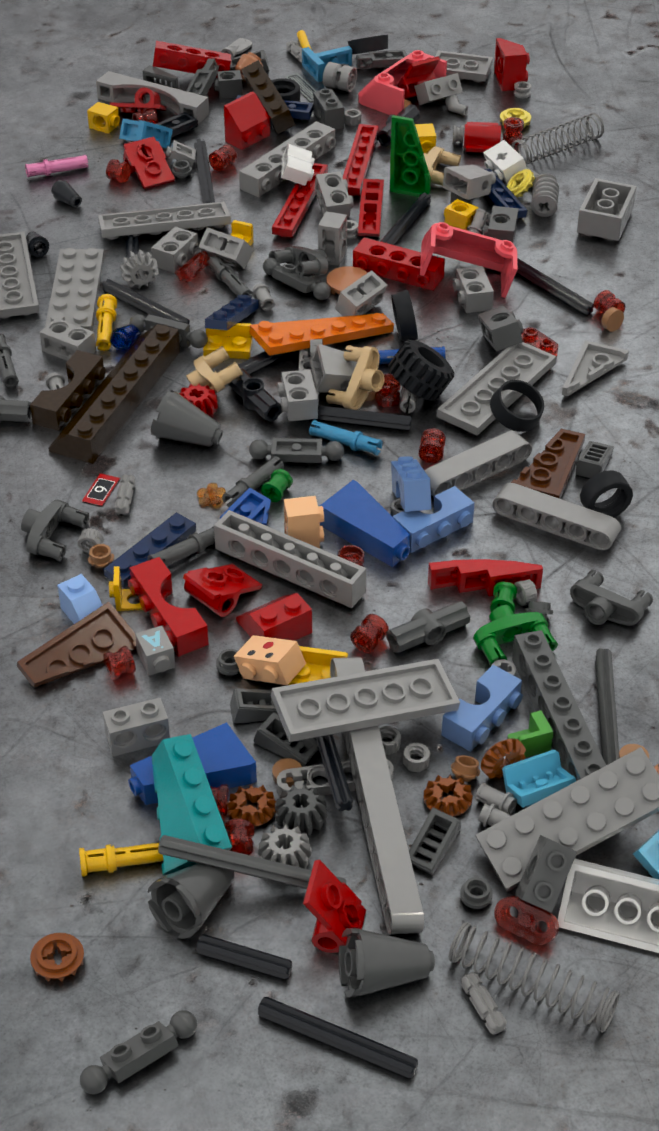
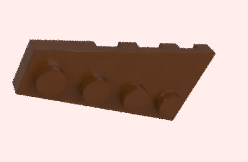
M561 428L545 445V450L542 453H538L533 458V463L529 467L526 466L521 471L517 480L513 479L511 483L561 499L584 444L585 434Z
M107 602L19 660L17 667L35 688L137 650L135 632L112 604Z

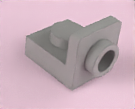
M173 140L171 147L167 146L164 152L168 166H170L173 159L177 161L186 160L192 166L195 161L196 149Z

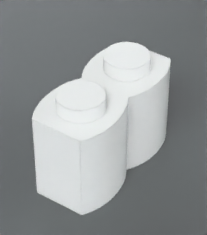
M288 143L282 157L281 178L304 186L307 181L310 182L314 174V169H312L314 164L312 151Z

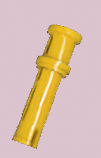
M103 294L97 299L98 309L96 311V318L99 323L96 347L101 351H107L111 348L112 323L116 320L117 315L115 309L117 308L118 301L111 294Z
M159 843L120 848L107 844L105 848L93 850L79 848L82 877L87 876L90 872L107 870L109 873H114L118 867L162 862L163 855L158 853Z

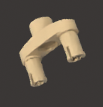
M436 146L428 154L424 153L431 183L443 186L444 173L435 170L437 165L442 163L450 166H459L461 155L444 151V148Z
M348 345L345 348L347 351H344V359L357 362L346 391L330 389L328 393L334 396L327 395L326 401L328 404L340 405L345 409L358 410L365 402L370 391L378 392L382 389L384 374L381 370H378L380 355L377 348L370 346L360 348Z
M221 346L204 357L202 355L195 359L194 365L196 370L186 375L191 385L197 386L199 383L201 386L209 385L210 389L218 393L225 388V385L242 376L243 373L236 362L218 373L216 371L213 372V368L230 359L224 347Z

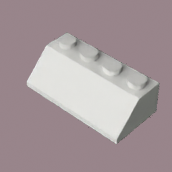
M574 859L566 879L556 927L659 953V879Z

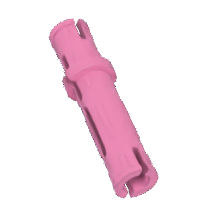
M86 155L51 161L44 159L43 162L25 164V168H27L25 171L27 177L44 174L50 176L51 173L88 168V164H86L88 159Z

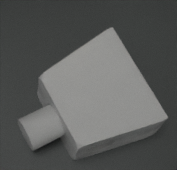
M476 165L445 167L443 188L466 200L489 195L491 184L495 183L496 176L494 172H488Z
M318 344L310 361L317 392L328 393L330 389L346 391L357 362L346 361L343 356L344 351Z

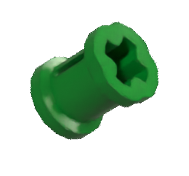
M283 469L274 470L270 481L264 483L261 488L262 495L269 498L271 502H279L283 497L285 489L290 488L293 484V479Z
M508 582L497 583L494 586V600L490 604V611L492 612L499 606L508 605L515 612L513 601L517 596L516 586Z

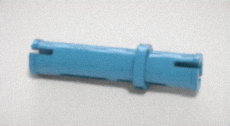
M313 420L311 423L315 427L310 426L309 428L310 435L340 442L343 445L350 446L355 451L360 449L374 455H379L381 451L377 450V448L382 449V440L365 436L360 431H348L318 422L317 420Z

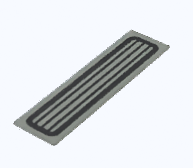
M298 73L285 76L286 79L296 81L300 85V92L309 101H313V92H316V90Z

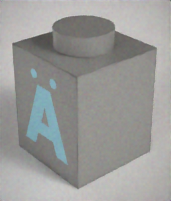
M163 626L135 633L137 654L148 676L175 668L174 648Z

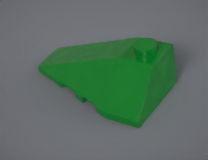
M393 115L391 121L389 192L419 197L424 192L430 194L431 177L414 119Z

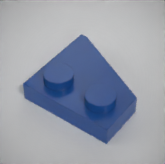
M249 488L220 516V519L230 510L263 525H267L271 500Z

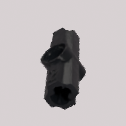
M410 104L396 116L412 118L415 123L420 118V111L416 105ZM394 114L388 117L386 125L377 133L376 139L380 142L381 146L387 147L391 144V121Z
M241 369L243 375L231 381L228 385L243 398L245 408L255 410L269 422L277 420L278 416L282 413L281 404L264 389L263 380L252 378L244 369Z

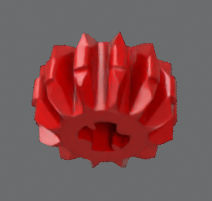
M200 383L197 386L189 384V388H181L179 393L181 396L213 418V414L217 412L218 408L215 390L210 389L209 385L201 386Z

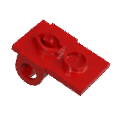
M439 56L411 63L407 72L397 84L398 88L405 90L404 99L417 97L414 86L437 79L433 70L440 61Z
M145 87L140 88L135 93V103L110 102V105L118 107L123 113H136V110H138V113L158 114V111H166V107L161 105L160 95ZM150 95V101L146 103V98Z
M467 122L465 124V152H485L500 143L501 125H498V123Z
M155 137L124 144L123 160L125 168L129 174L136 171L144 189L175 181L166 162V155Z
M234 564L191 570L183 576L185 580L184 590L220 617H225L234 610L240 594L262 588L260 582ZM229 600L231 605L223 611L222 606L224 602Z
M321 860L314 861L303 904L317 918L312 935V944L323 952L338 953L340 946H346L347 937H342L346 928L362 929L366 909L356 894L344 882L341 883Z

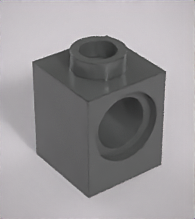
M240 70L218 71L217 79L214 80V89L219 92V98L237 97V95H242Z

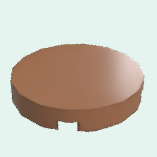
M339 267L328 273L326 283L330 286L333 295L335 293L340 294L341 291L363 277L367 272L358 267Z

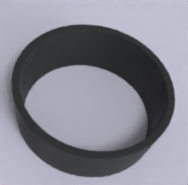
M388 35L347 41L348 45L352 48V55L388 49Z
M408 290L391 295L393 313L400 340H418L417 325Z
M509 380L492 395L490 407L494 417L503 426L513 431L527 432L534 429L539 423L544 411V400L540 392L531 384L521 380ZM503 390H514L524 394L535 405L537 416L523 418L513 414L504 405L501 392Z

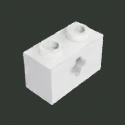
M505 140L483 152L486 159L484 161L486 169H491L506 185L514 174L527 169L524 158Z

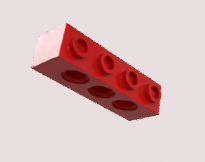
M156 41L153 66L195 74L197 69H202L208 58L215 59L217 65H219L218 71H230L231 54Z
M365 237L353 250V267L361 268L367 273L372 270L377 276L432 291L435 290L444 278L445 258L432 255L425 275L422 276L420 275L421 252Z

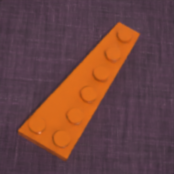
M374 313L275 323L261 321L259 324L250 325L249 333L267 354L271 356L310 348V340L322 339L323 345L391 333L394 330V323L385 314Z

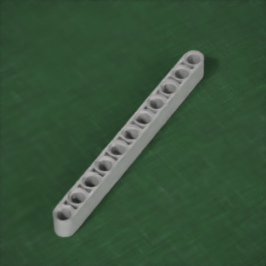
M361 657L331 659V678L365 672ZM379 726L343 732L387 932L389 935L421 933L424 929L423 908Z

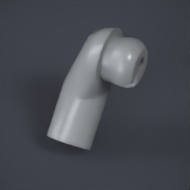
M456 95L446 98V105L450 112L464 116L467 114L468 106L459 104V99Z

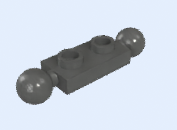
M268 258L263 263V270L266 274L272 275L273 278L303 293L313 292L318 300H326L331 294L330 286L327 283L321 282V280L313 277L312 274L298 275L295 265L284 264L280 266V263L275 258Z
M136 314L131 317L129 322L130 328L136 333L148 331L157 324L179 329L180 346L188 348L190 345L195 348H202L208 341L207 334L203 330L197 329L190 332L189 324L150 314L147 317Z
M272 438V445H268L263 440L253 441L249 446V453L254 459L258 460L271 455V458L273 456L279 457L280 460L277 462L282 461L283 463H321L322 456H326L331 461L340 460L344 455V447L337 441H331L326 446H322V439Z
M178 1011L171 1017L170 1025L167 1027L158 1021L153 1025L143 1028L140 1033L124 1043L115 1045L109 1052L100 1057L103 1066L90 1065L82 1071L80 1075L81 1088L86 1093L98 1094L106 1088L109 1078L113 1077L118 1083L127 1079L178 1047L176 1037L185 1039L192 1036L197 1028L196 1017L189 1011Z

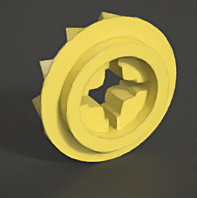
M510 108L500 114V122L504 126H509V128H525L526 125H530L531 115L523 109Z
M529 169L517 172L509 180L507 188L517 198L522 197L533 186L534 173Z

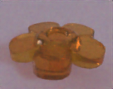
M209 483L207 488H200L197 491L198 502L201 506H207L210 503L212 506H216L221 503V498L226 493L224 487L218 488L217 483Z

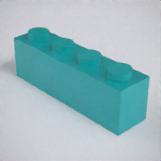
M191 734L162 739L152 754L154 787L158 798V807L156 808L157 820H160L161 829L159 841L163 835L230 850L232 848L231 842ZM163 855L162 874L174 873L194 865L196 862Z

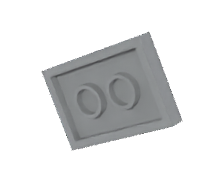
M439 50L435 56H439L440 59L447 61L446 76L458 73L460 80L468 79L474 82H486L493 64V57Z

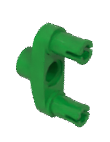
M502 605L494 609L489 615L490 623L479 628L473 636L476 646L484 652L490 666L497 660H507L499 645L514 641L515 635L542 630L551 650L554 651L558 646L557 641L548 629V622L542 613L526 612L515 614L508 605Z

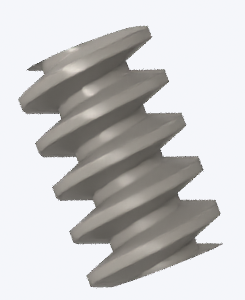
M544 173L536 177L533 182L531 208L540 217L552 216L557 211L559 184L554 175Z

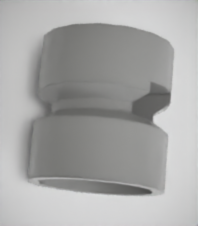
M328 62L323 73V85L328 88L336 89L338 87L341 91L352 92L357 81V69L348 65L342 67L339 63Z

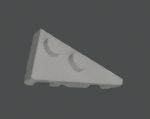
M585 340L563 386L562 395H571L626 361L629 350Z

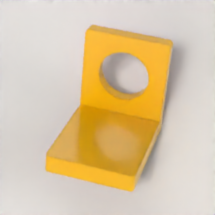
M114 566L113 581H109L110 598H115L116 610H143L140 603L131 604L128 602V598L133 594L130 589H122L120 566Z

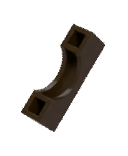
M259 60L242 68L241 70L249 89L258 96L270 117V123L276 133L279 134L295 126L289 108Z
M77 350L66 362L69 384L56 390H42L30 404L33 424L59 431L69 421L76 409L81 407L82 402L93 392L96 385L104 379L106 369L103 364V356Z

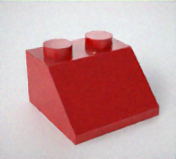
M496 38L494 75L502 91H514L515 83L528 81L526 67L530 62L529 53L526 52L523 45L502 38Z
M252 91L224 105L225 142L243 150L270 136V117L255 92Z
M298 593L282 596L236 617V621L250 638L254 635L296 641L312 633V609Z

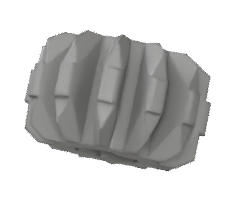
M139 250L136 255L131 252V257H124V264L120 265L123 280L127 281L130 287L135 285L139 290L142 285L149 287L148 282H155V275L159 274L156 259L149 252L144 254L143 251Z
M285 823L283 829L273 826L271 833H263L258 846V855L262 859L306 869L308 860L312 856V848L310 847L307 834H301L298 826L290 830Z

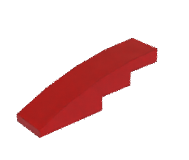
M363 179L358 236H380L384 179Z
M491 559L429 563L428 585L430 590L457 586L459 593L486 589L488 596H494V586L499 582L515 584L516 582L530 579L535 584L536 589H540L543 567L538 564Z

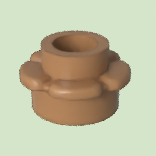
M97 544L89 550L88 562L92 566L105 568L114 561V554H111V549L108 545Z
M457 756L455 762L451 764V771L455 774V777L457 779L463 778L464 782H470L480 775V770L478 769L479 762L471 756Z

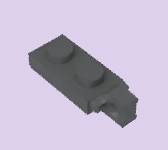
M405 50L372 51L368 55H356L357 69L366 70L368 67L381 69L392 66L406 57L407 53Z
M208 58L205 66L202 69H197L186 90L187 92L203 96L207 95L219 69L215 59Z

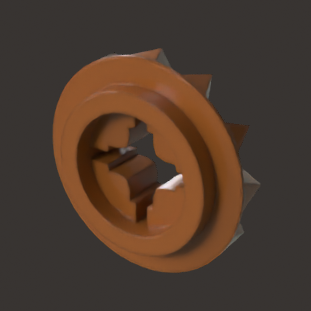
M511 738L500 741L493 745L484 755L481 761V770L490 779L494 777L500 779L503 777L502 769L504 766L525 759L524 753L526 748L518 739Z
M450 774L447 778H442L438 775L434 781H428L423 798L430 810L435 808L448 815L458 816L469 809L473 795L471 793V786L464 784L463 778L453 779ZM454 791L453 796L448 795L443 798V792Z
M250 784L245 789L239 786L236 793L230 794L227 809L229 816L236 823L247 827L263 825L273 818L276 813V800L273 792L266 791L264 785L255 788ZM246 800H250L253 803L257 802L258 810L252 805H247Z
M67 933L49 934L41 938L34 945L30 955L31 966L37 976L45 977L48 982L51 979L57 978L63 981L64 977L70 974L75 976L78 967L83 966L84 949L81 942L73 935ZM58 949V953L62 957L60 965L55 964L53 960L54 950Z

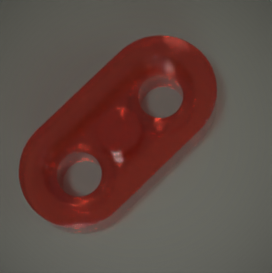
M205 250L194 255L175 272L179 281L185 280V282H189L197 276L196 271H201L208 266L209 263L207 261L210 257Z
M528 327L524 329V333L521 334L524 343L557 357L558 344L536 328Z
M518 896L505 897L496 904L494 915L497 923L502 928L537 945L547 944L558 935L559 923L551 912L521 900ZM511 906L518 910L517 918L510 915ZM540 921H544L547 924L548 929L546 932H542L539 929Z

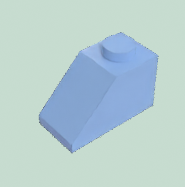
M82 574L57 585L60 607L74 624L103 606L95 588Z

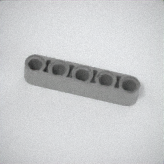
M511 430L424 470L430 478L431 495L434 497L454 486L460 491L511 468L525 461L530 456L532 445L517 432Z
M506 483L492 502L494 510L501 516L598 550H608L621 530L619 521L609 515L515 483Z

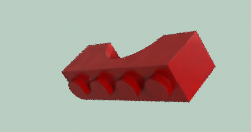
M160 557L130 567L131 579L128 580V586L133 595L137 594L143 611L149 612L154 627L163 626L178 657L209 645L208 625L196 608H179L165 601L173 593L171 572Z

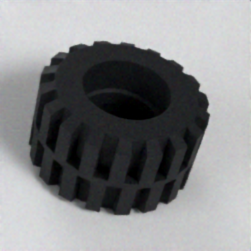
M406 340L388 365L391 374L400 385L412 394L430 401L437 400L455 376L452 367L442 355L428 345L415 340Z

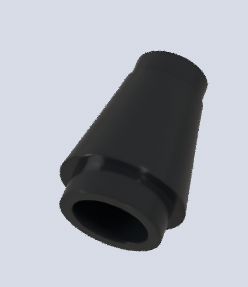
M58 180L52 186L51 192L55 199L74 208L81 204L82 198L67 181Z
M34 231L29 232L26 236L29 253L35 257L46 255L49 250L48 240Z

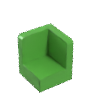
M542 710L530 713L529 729L510 733L507 739L514 738L520 740L526 748L524 755L527 758L551 751L553 730Z

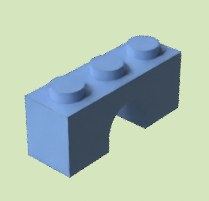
M404 456L399 457L398 461H391L392 491L396 498L400 497L401 506L404 511L431 510L430 478L417 459Z
M454 486L434 496L433 514H425L420 511H402L394 515L393 518L410 533V553H413L473 523L474 502Z
M492 665L476 683L475 701L480 703V705L469 704L459 699V709L446 712L443 715L441 735L469 752L478 744H483L488 738L490 731L495 726L502 724L506 714L512 708L516 709L519 706L523 697L521 693L522 680Z

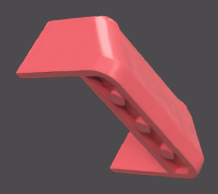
M421 50L413 51L375 76L358 93L359 104L387 115H398L404 109L405 90L397 87L400 79L405 75L411 63L433 58L434 56L425 54ZM440 59L433 70L436 78L446 76L447 61Z
M439 222L431 226L421 243L420 275H425L433 253L500 271L501 297L506 298L518 270L517 248L511 241L499 240Z

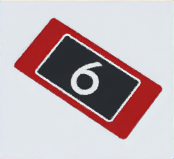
M99 474L82 501L103 506L120 478Z

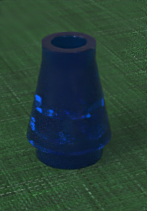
M133 324L116 328L110 337L111 344L118 350H126L141 332Z

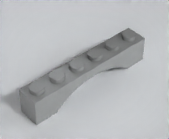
M110 71L96 81L97 97L101 100L112 103L135 102V93L140 88L145 87L157 92L161 97V105L165 106L167 110L175 115L186 112L197 119L198 124L209 115L208 97ZM150 95L147 96L146 103L150 101Z

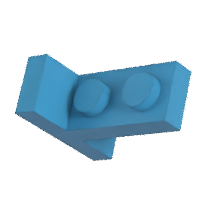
M350 46L314 53L309 47L302 48V66L317 82L323 81L324 69L328 62L352 66V48Z
M123 119L119 139L134 142L155 137L161 147L166 148L167 146L170 147L173 129L147 121Z

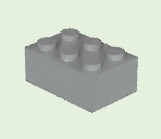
M595 178L579 210L577 233L619 241L634 208L637 186Z

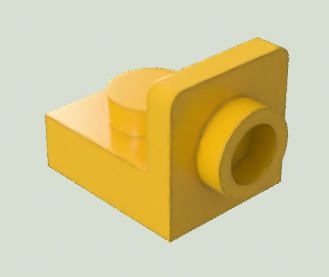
M233 220L231 223V236L245 240L251 246L253 244V225Z

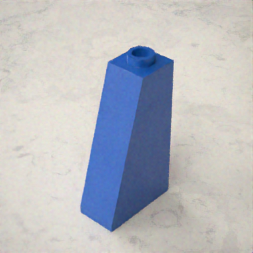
M352 480L320 505L323 506L324 522H320V526H323V528L387 565L394 567L409 555L410 533L357 481Z
M227 722L192 737L212 792L257 782L256 761ZM149 756L130 765L131 778L128 779L132 793L135 796L139 795L145 805L158 803L154 787L152 756Z

